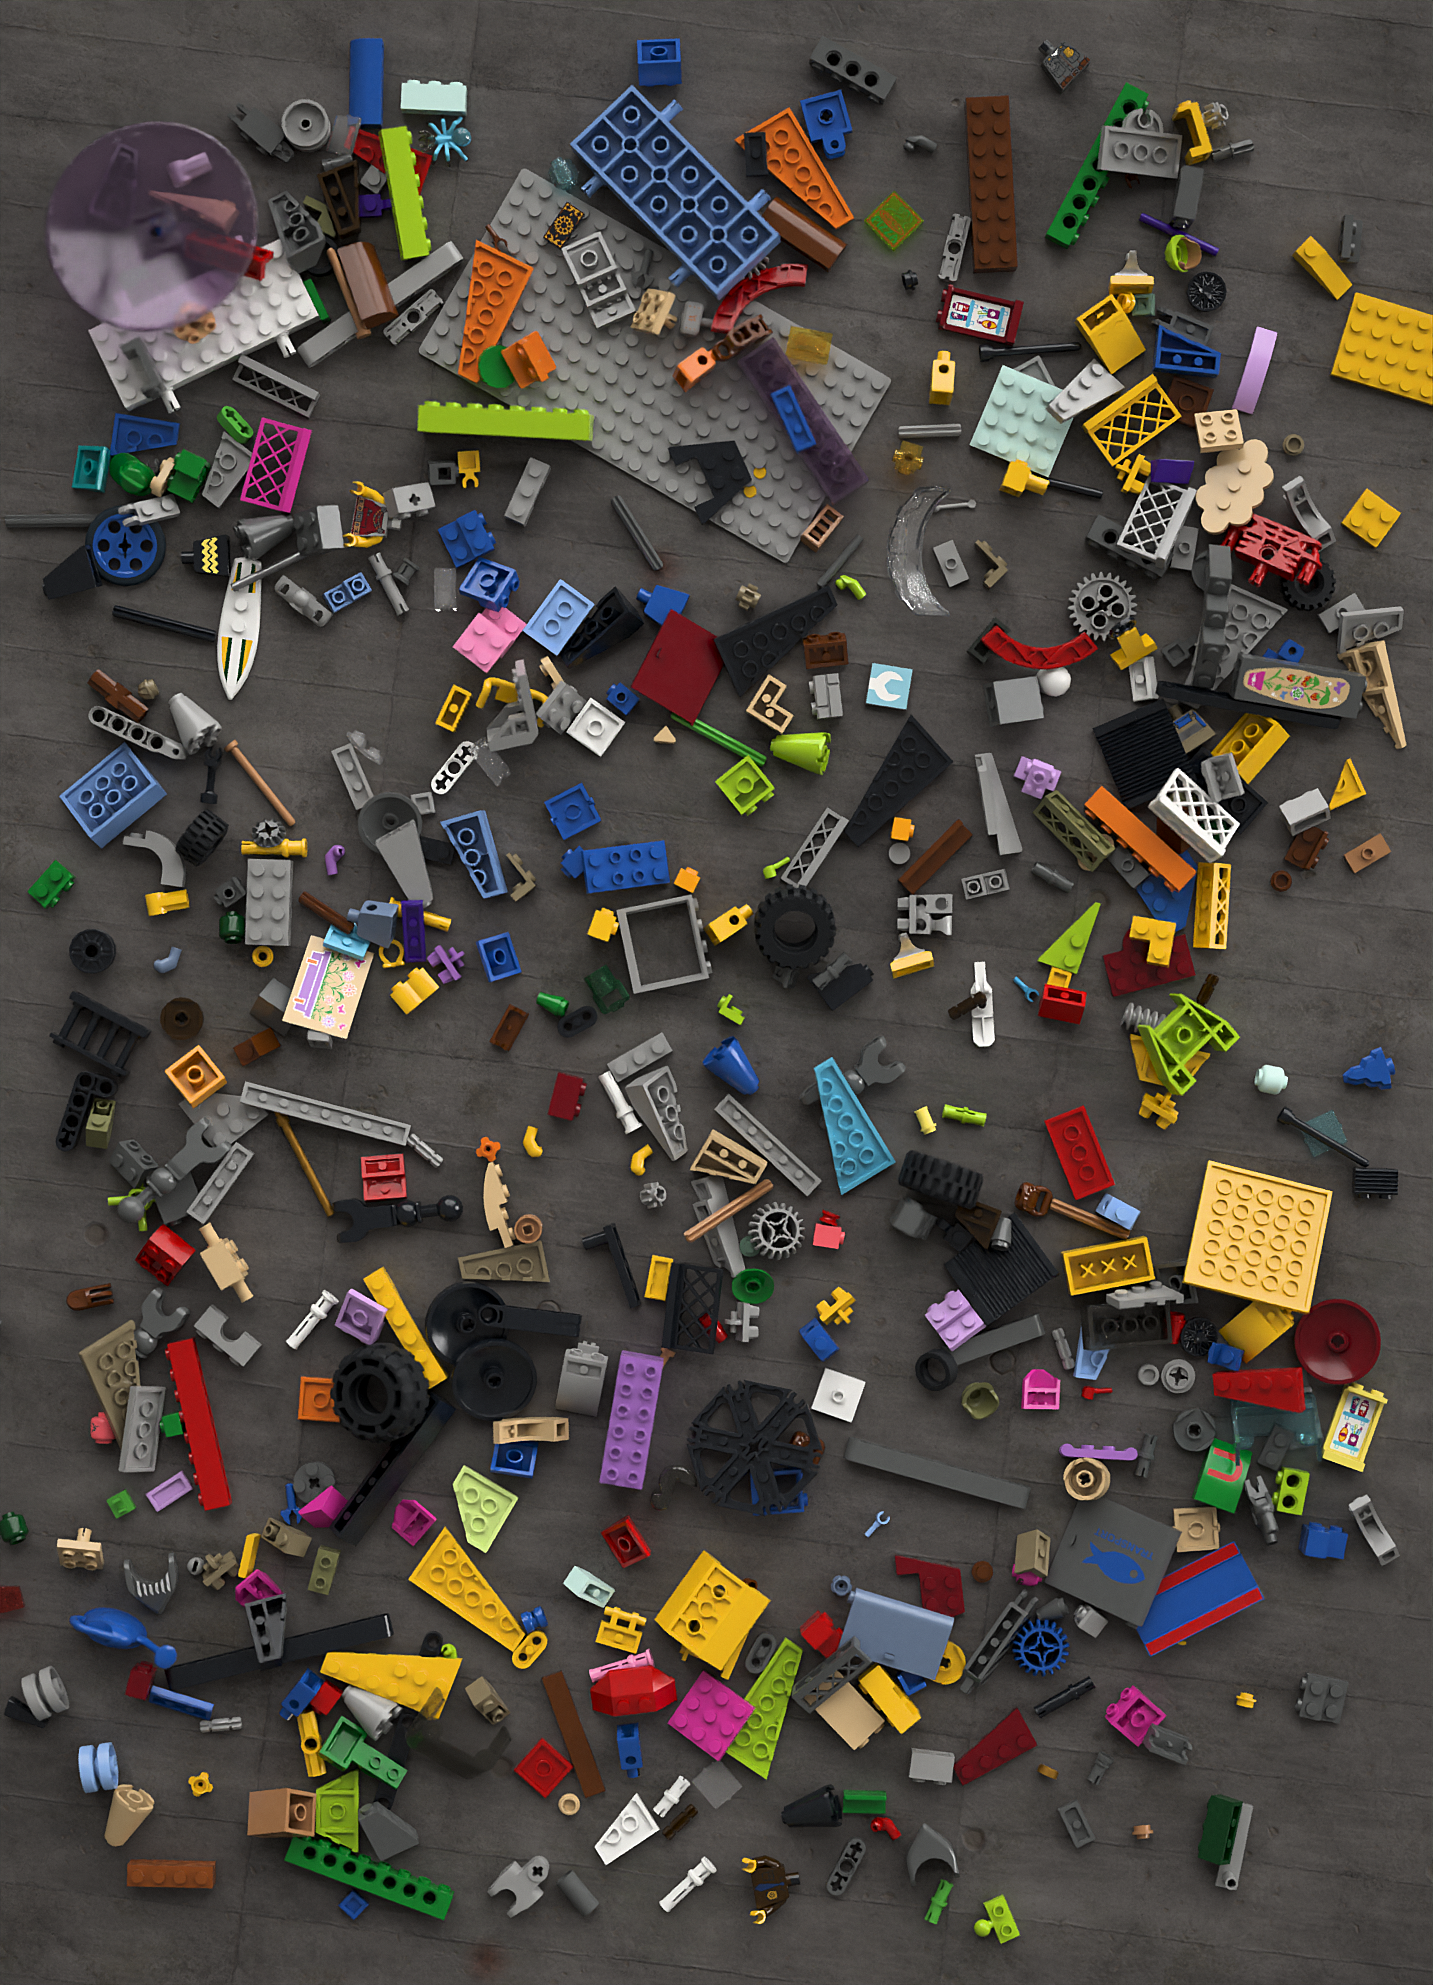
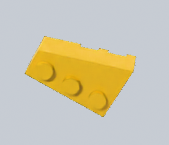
M873 1664L858 1677L860 1689L866 1695L868 1693L874 1699L872 1703L875 1707L886 1714L887 1717L885 1718L893 1728L896 1727L901 1734L921 1718L919 1709L881 1664Z

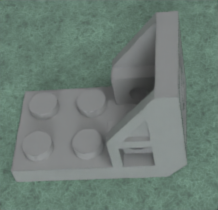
M524 659L515 661L516 669H512L518 701L507 703L486 728L490 752L531 744L539 734Z

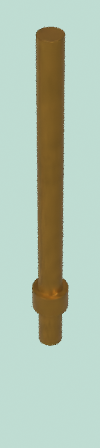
M274 1112L278 1126L282 1127L327 1217L335 1214L289 1124V1117L285 1114Z

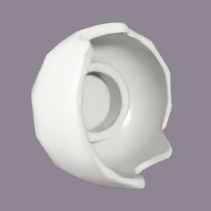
M1064 667L1040 669L1037 673L1040 691L1046 695L1057 697L1065 694L1070 687L1071 677L1068 670Z

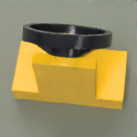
M1128 617L1118 622L1109 631L1110 637L1112 639L1117 638L1121 646L1119 650L1110 654L1113 662L1120 670L1125 669L1158 649L1147 633L1142 636L1139 635L1137 628L1134 627L1136 625L1134 617Z

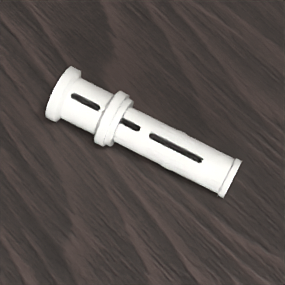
M611 1071L600 1075L598 1078L617 1111V1119L621 1120L626 1129L625 1134L643 1126L633 1113L634 1108L631 1105L629 1106L623 1097Z
M323 1290L321 1298L316 1304L311 1305L310 1313L289 1339L286 1340L292 1348L297 1350L298 1346L320 1319L326 1318L332 1306L338 1304L339 1301L331 1293Z
M703 1857L701 1859L702 1862L694 1869H690L687 1873L688 1876L660 1901L661 1907L666 1912H669L696 1885L701 1886L704 1879L711 1873L716 1872V1868L706 1857Z

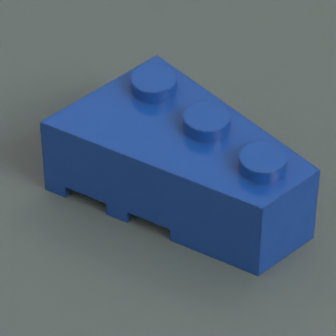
M1161 325L1158 326L1154 347L1153 372L1216 378L1219 375L1220 352L1189 340L1181 334L1165 329Z

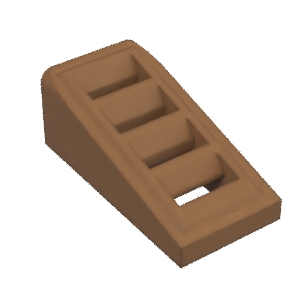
M827 504L802 534L800 541L814 552H817L844 516ZM824 515H829L831 518L835 520V522H831ZM821 520L823 523H825V524H826L827 526H829L830 528L827 529V528L824 527L822 524H820L819 521ZM814 528H817V529H818L819 531H821L824 535H823V536L820 535L818 532H816V531L814 530Z

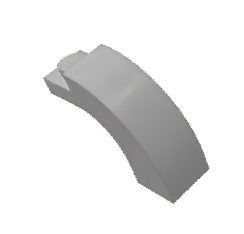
M1298 476L1282 486L1285 494L1283 495L1284 501L1302 533L1320 542L1322 545L1321 550L1336 542L1331 526L1316 509L1304 479Z
M147 830L145 839H143V834L130 833V837L124 836L123 845L149 848L159 856L163 868L161 884L185 887V862L183 857L175 851L176 845L170 839L159 833Z
M1368 1495L1358 1497L1349 1504L1348 1509L1380 1565L1383 1566L1399 1557L1398 1549L1382 1525Z

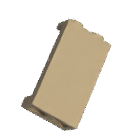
M838 1670L835 1671L834 1677L844 1678ZM822 1682L819 1685V1690H829L832 1687V1682ZM849 1682L815 1709L853 1750L857 1747L861 1749L869 1741L868 1737L873 1732L877 1734L884 1727V1716L879 1714ZM806 1695L804 1699L811 1705L816 1701V1695Z

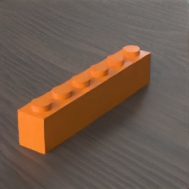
M1103 786L1084 804L1085 814L1092 820L1097 819L1102 823L1100 827L1107 834L1113 833L1118 838L1116 842L1124 849L1128 847L1134 852L1132 856L1139 863L1144 861L1149 866L1148 871L1156 878L1160 876L1165 881L1163 884L1171 892L1176 890L1179 893L1196 875V870Z

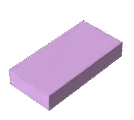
M180 1471L146 1493V1496L158 1512L191 1491L193 1486L184 1472Z

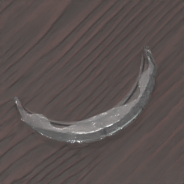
M925 486L915 489L913 491L914 494L906 503L898 508L895 514L897 518L894 526L889 530L886 546L889 579L893 580L896 588L895 593L899 600H903L907 607L912 610L911 612L917 616L950 617V612L938 603L929 589L923 569L922 548L930 517L938 504L951 492V487Z

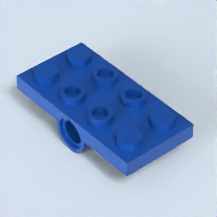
M664 840L581 851L587 894L670 883Z

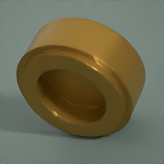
M1039 1764L1037 1772L1055 1780L1059 1774L1058 1771L1043 1764Z

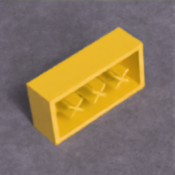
M1146 1236L1061 1252L1068 1292L1071 1296L1155 1280Z

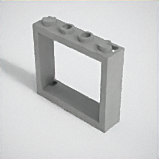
M692 894L616 910L634 994L709 978L708 974L712 973L710 961H705L704 953L708 952L706 940H701L700 932H703L701 919L697 920L695 911H699L697 898L692 899ZM687 902L701 973L641 986L626 915Z

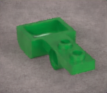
M340 1716L318 1755L341 1771H345L352 1762L359 1766L360 1770L368 1776L377 1778L396 1790L408 1770L364 1743L363 1741L367 1736L366 1731L345 1717Z

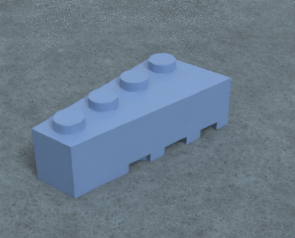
M480 810L440 822L459 853L463 864L467 867L483 899L508 893L486 812Z

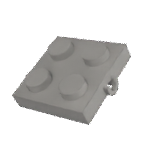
M561 680L536 712V715L543 720L542 723L548 728H553L561 735L587 701L577 693L578 691L574 687L568 686Z

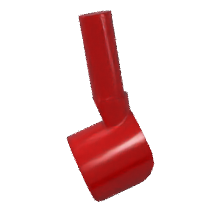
M1084 1386L1081 1396L1093 1400L1094 1393H1112V1388Z

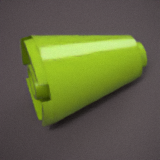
M826 732L777 735L776 739L771 741L770 751H773L775 757L815 774L823 775L822 771L825 772L830 754V750L826 745L831 743V736Z

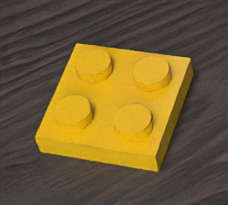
M1365 489L1343 519L1341 525L1375 549L1401 513L1369 489Z

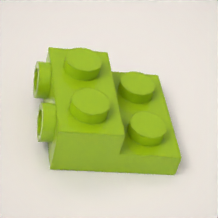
M749 755L715 781L741 816L745 813L749 816L757 809L755 805L762 800L765 803L774 796L772 793L775 790L774 786Z

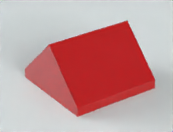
M629 1515L600 1532L623 1568L651 1555V1549Z

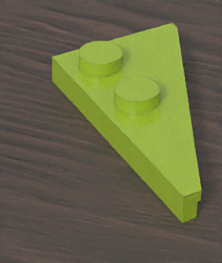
M1095 902L1038 958V961L1077 974L1101 904Z

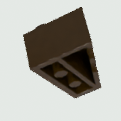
M357 160L317 174L341 240L361 233L360 181Z

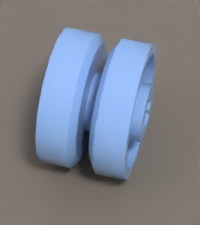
M112 1742L99 1744L97 1751L93 1745L80 1747L79 1770L85 1793L97 1792L100 1785L104 1790L116 1789L118 1787V1765Z

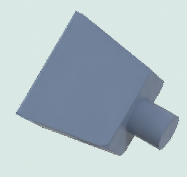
M368 900L365 901L360 911L350 908L347 921L358 923L357 935L384 948H389L395 937L399 905Z

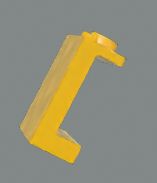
M1191 101L1183 102L1178 105L1179 108H1176L1172 120L1176 121L1182 118L1186 120L1194 148L1189 149L1184 158L1186 165L1189 166L1207 160L1213 150L1198 103H1191Z

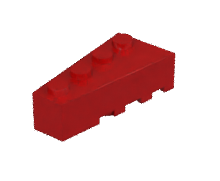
M1302 1367L1239 1371L1225 1370L1217 1371L1213 1374L1215 1396L1297 1413L1306 1410Z

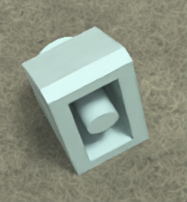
M574 1566L563 1583L578 1597L604 1608L615 1591L588 1571Z

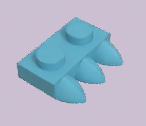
M354 923V929L350 934L344 933L331 924L323 946L363 961L370 941L357 935L356 923Z

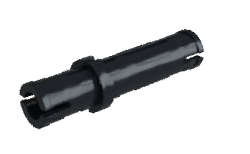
M1090 1676L1074 1685L1071 1683L1068 1685L1069 1688L1034 1706L1039 1718L1041 1719L1074 1699L1077 1701L1080 1699L1079 1696L1093 1688L1095 1689L1096 1687Z

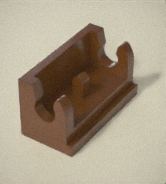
M509 1004L489 1042L506 1051H510L529 1013Z

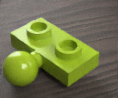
M1003 1895L983 1903L990 1920L980 1919L975 1923L974 1931L978 1936H987L992 1928H994L1001 1944L1020 1936Z

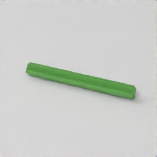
M673 712L671 714L673 720L745 758L749 755L754 763L760 767L765 764L766 756L696 719L693 726H690L688 721Z

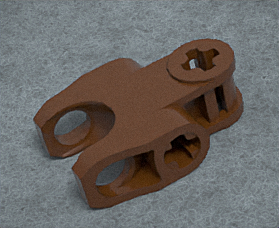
M760 314L730 330L726 338L713 346L711 352L717 361L726 362L741 354L745 349L762 342L773 331L768 328L763 320V316ZM720 346H724L727 349L728 356H723L719 352Z

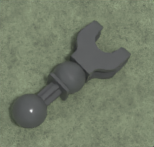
M160 1287L155 1288L142 1304L143 1321L140 1324L141 1328L134 1332V1339L137 1342V1348H135L136 1361L140 1357L148 1358L147 1354L151 1353L157 1346V1339H162L168 1332L180 1330L191 1314L187 1307H180L171 1316H166L161 1307L166 1293Z

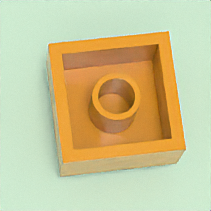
M199 1045L165 1070L169 1080L193 1109L227 1084L223 1074Z

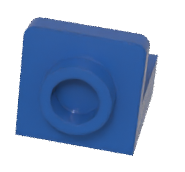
M1213 1342L1208 1350L1207 1362L1239 1371L1244 1350L1225 1343Z

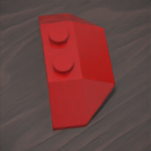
M652 1665L609 1670L590 1688L593 1710L614 1717L656 1712L677 1700L675 1678L668 1676Z

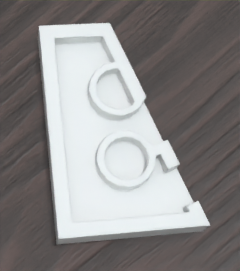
M637 1793L595 1846V1849L606 1865L660 1830Z

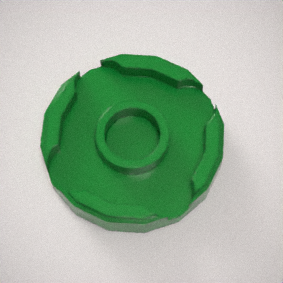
M490 346L479 356L478 374L481 380L488 386L504 388L515 381L501 354V351L507 348L506 346Z

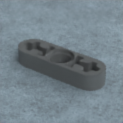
M852 1837L847 1841L830 1873L826 1884L827 1890L832 1895H841L845 1891L866 1851L865 1842L862 1838ZM858 1842L860 1843L861 1850L855 1851L854 1858L857 1859L854 1860L851 1856L845 1854L851 1855L853 1851L851 1844L856 1845ZM845 1860L852 1863L851 1870L847 1872L842 1871L840 1868L841 1862ZM838 1872L840 1875H842V1876H844V1877H847V1878L844 1879V1878L842 1877V1878L840 1879V1885H841L842 1887H841V1888L837 1887V1888L834 1890V1889H833V1885L831 1884V1882H836V1881H837L839 1875H838V1874H835V1873Z

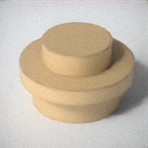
M568 1793L560 1798L559 1809L563 1814L573 1815L579 1810L580 1801L576 1795Z

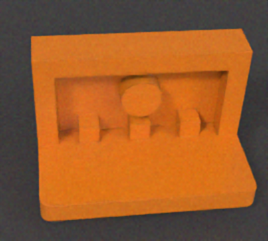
M538 331L530 333L501 351L506 364L521 389L535 381L543 382L549 378L547 374L556 369V365Z

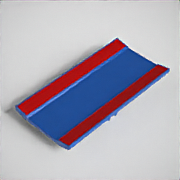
M1235 1541L1163 1577L1143 1626H1138L1136 1629L1150 1657L1264 1599Z

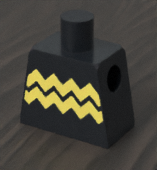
M220 535L193 541V551L181 552L182 564H194V572L198 574L229 578L231 573L230 537L228 535Z

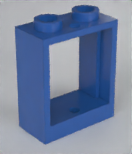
M800 1468L773 1469L775 1476L796 1474V1483L803 1476ZM750 1472L752 1504H756L759 1501V1497ZM802 1491L798 1495V1504L789 1505L786 1510L784 1505H782L783 1509L781 1512L778 1511L777 1506H771V1513L804 1512V1506H808L807 1493Z

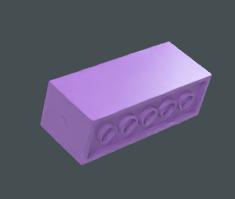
M624 1350L621 1352L600 1483L642 1490L664 1360L660 1356Z

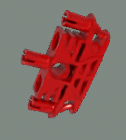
M1254 513L1248 522L1252 524L1250 528L1245 525L1236 527L1229 524L1227 528L1228 533L1222 544H1220L1221 546H1229L1232 553L1239 537H1242V540L1238 543L1239 547L1236 546L1235 555L1238 559L1256 566L1251 577L1248 579L1251 585L1254 586L1256 583V587L1261 586L1268 571L1294 581L1295 575L1299 572L1298 568H1301L1302 564L1305 565L1296 580L1301 584L1304 581V585L1308 586L1316 569H1322L1318 550L1322 549L1320 542ZM1307 549L1312 550L1311 555L1306 552ZM1267 555L1273 556L1270 560L1263 559Z

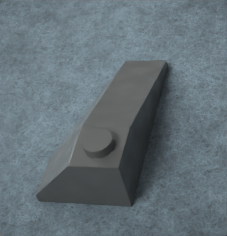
M287 191L269 199L268 203L288 262L298 274L316 265L326 242L321 226Z

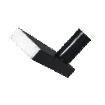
M615 1223L603 1227V1232L582 1238L585 1250L609 1244L630 1308L639 1306L642 1302Z

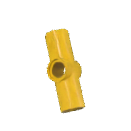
M311 1709L304 1710L297 1717L308 1777L326 1774L327 1769L325 1760L318 1755L322 1747V1738L319 1734L316 1713ZM309 1738L314 1739L317 1742V1746L309 1747L306 1740Z

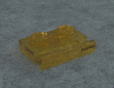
M791 326L785 358L827 365L833 334Z

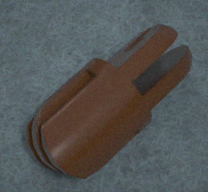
M111 1283L74 1290L68 1294L66 1303L74 1311L114 1304V1299L93 1302L94 1300L113 1296L112 1291L91 1293L111 1288Z

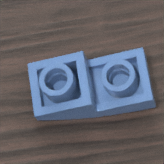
M362 572L325 592L322 596L334 614L365 596L372 589Z

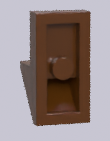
M270 1027L233 1047L242 1066H245L281 1045Z

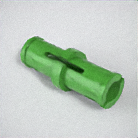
M944 1879L940 1880L935 1895L930 1899L932 1902L924 1918L925 1920H929L933 1924L938 1923L937 1921L943 1907L947 1906L946 1900L954 1884Z

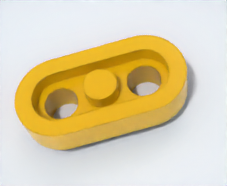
M534 1630L529 1633L514 1650L512 1655L513 1664L520 1669L528 1668L546 1648V1634L540 1630ZM539 1637L541 1642L535 1644L533 1638ZM525 1653L527 1659L521 1660L519 1655Z

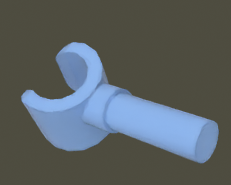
M883 1511L877 1513L876 1521L865 1533L867 1537L881 1524L889 1522V1516L884 1522L880 1521L879 1518Z

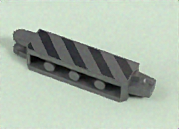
M1025 1589L1022 1590L1014 1602L1011 1601L964 1667L963 1678L965 1681L960 1687V1690L969 1695L974 1687L979 1688L981 1685H985L1012 1646L1013 1641L1017 1639V1634L1021 1633L1023 1626H1026L1033 1616L1031 1613L1037 1606L1039 1599L1034 1597L1025 1609L1020 1607L1029 1593Z

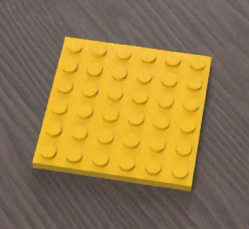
M1209 1160L1206 1165L1182 1283L1308 1314L1333 1191Z

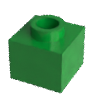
M179 1411L162 1416L160 1428L161 1432L166 1434V1438L183 1434L186 1431L184 1423H181Z

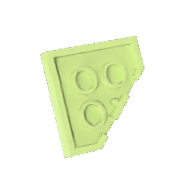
M463 1465L453 1482V1487L464 1524L467 1542L486 1553L519 1497Z

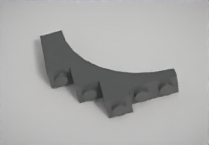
M1209 544L1205 559L1203 614L1198 651L1192 676V686L1213 689L1219 662L1222 660L1225 648L1224 628L1229 612L1228 593L1232 580L1229 546Z

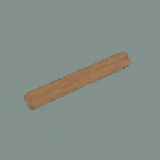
M1057 1199L1051 1201L1049 1208L1053 1211L1124 1240L1130 1234V1230L1121 1225Z

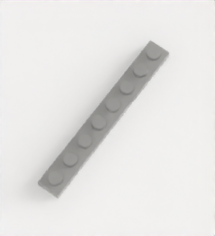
M246 1081L240 1103L402 1146H406L411 1125Z

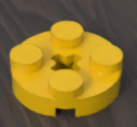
M952 1641L947 1642L943 1657L945 1659L949 1658L950 1662H948L947 1668H944L943 1665L939 1666L936 1678L933 1680L937 1683L945 1685L954 1683L963 1674L966 1659L961 1648Z

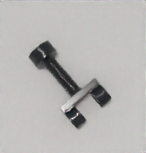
M212 746L205 752L206 760L204 765L209 767L206 790L204 793H201L200 802L217 804L218 795L213 791L216 778L215 769L222 762L219 758L222 757L223 750L221 747H219V750L216 749L215 757L212 755Z

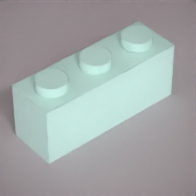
M408 80L407 83H402L401 111L408 114L466 116L467 88L462 86L463 84L460 82H450V85H441L439 81H429L428 84H420V81Z

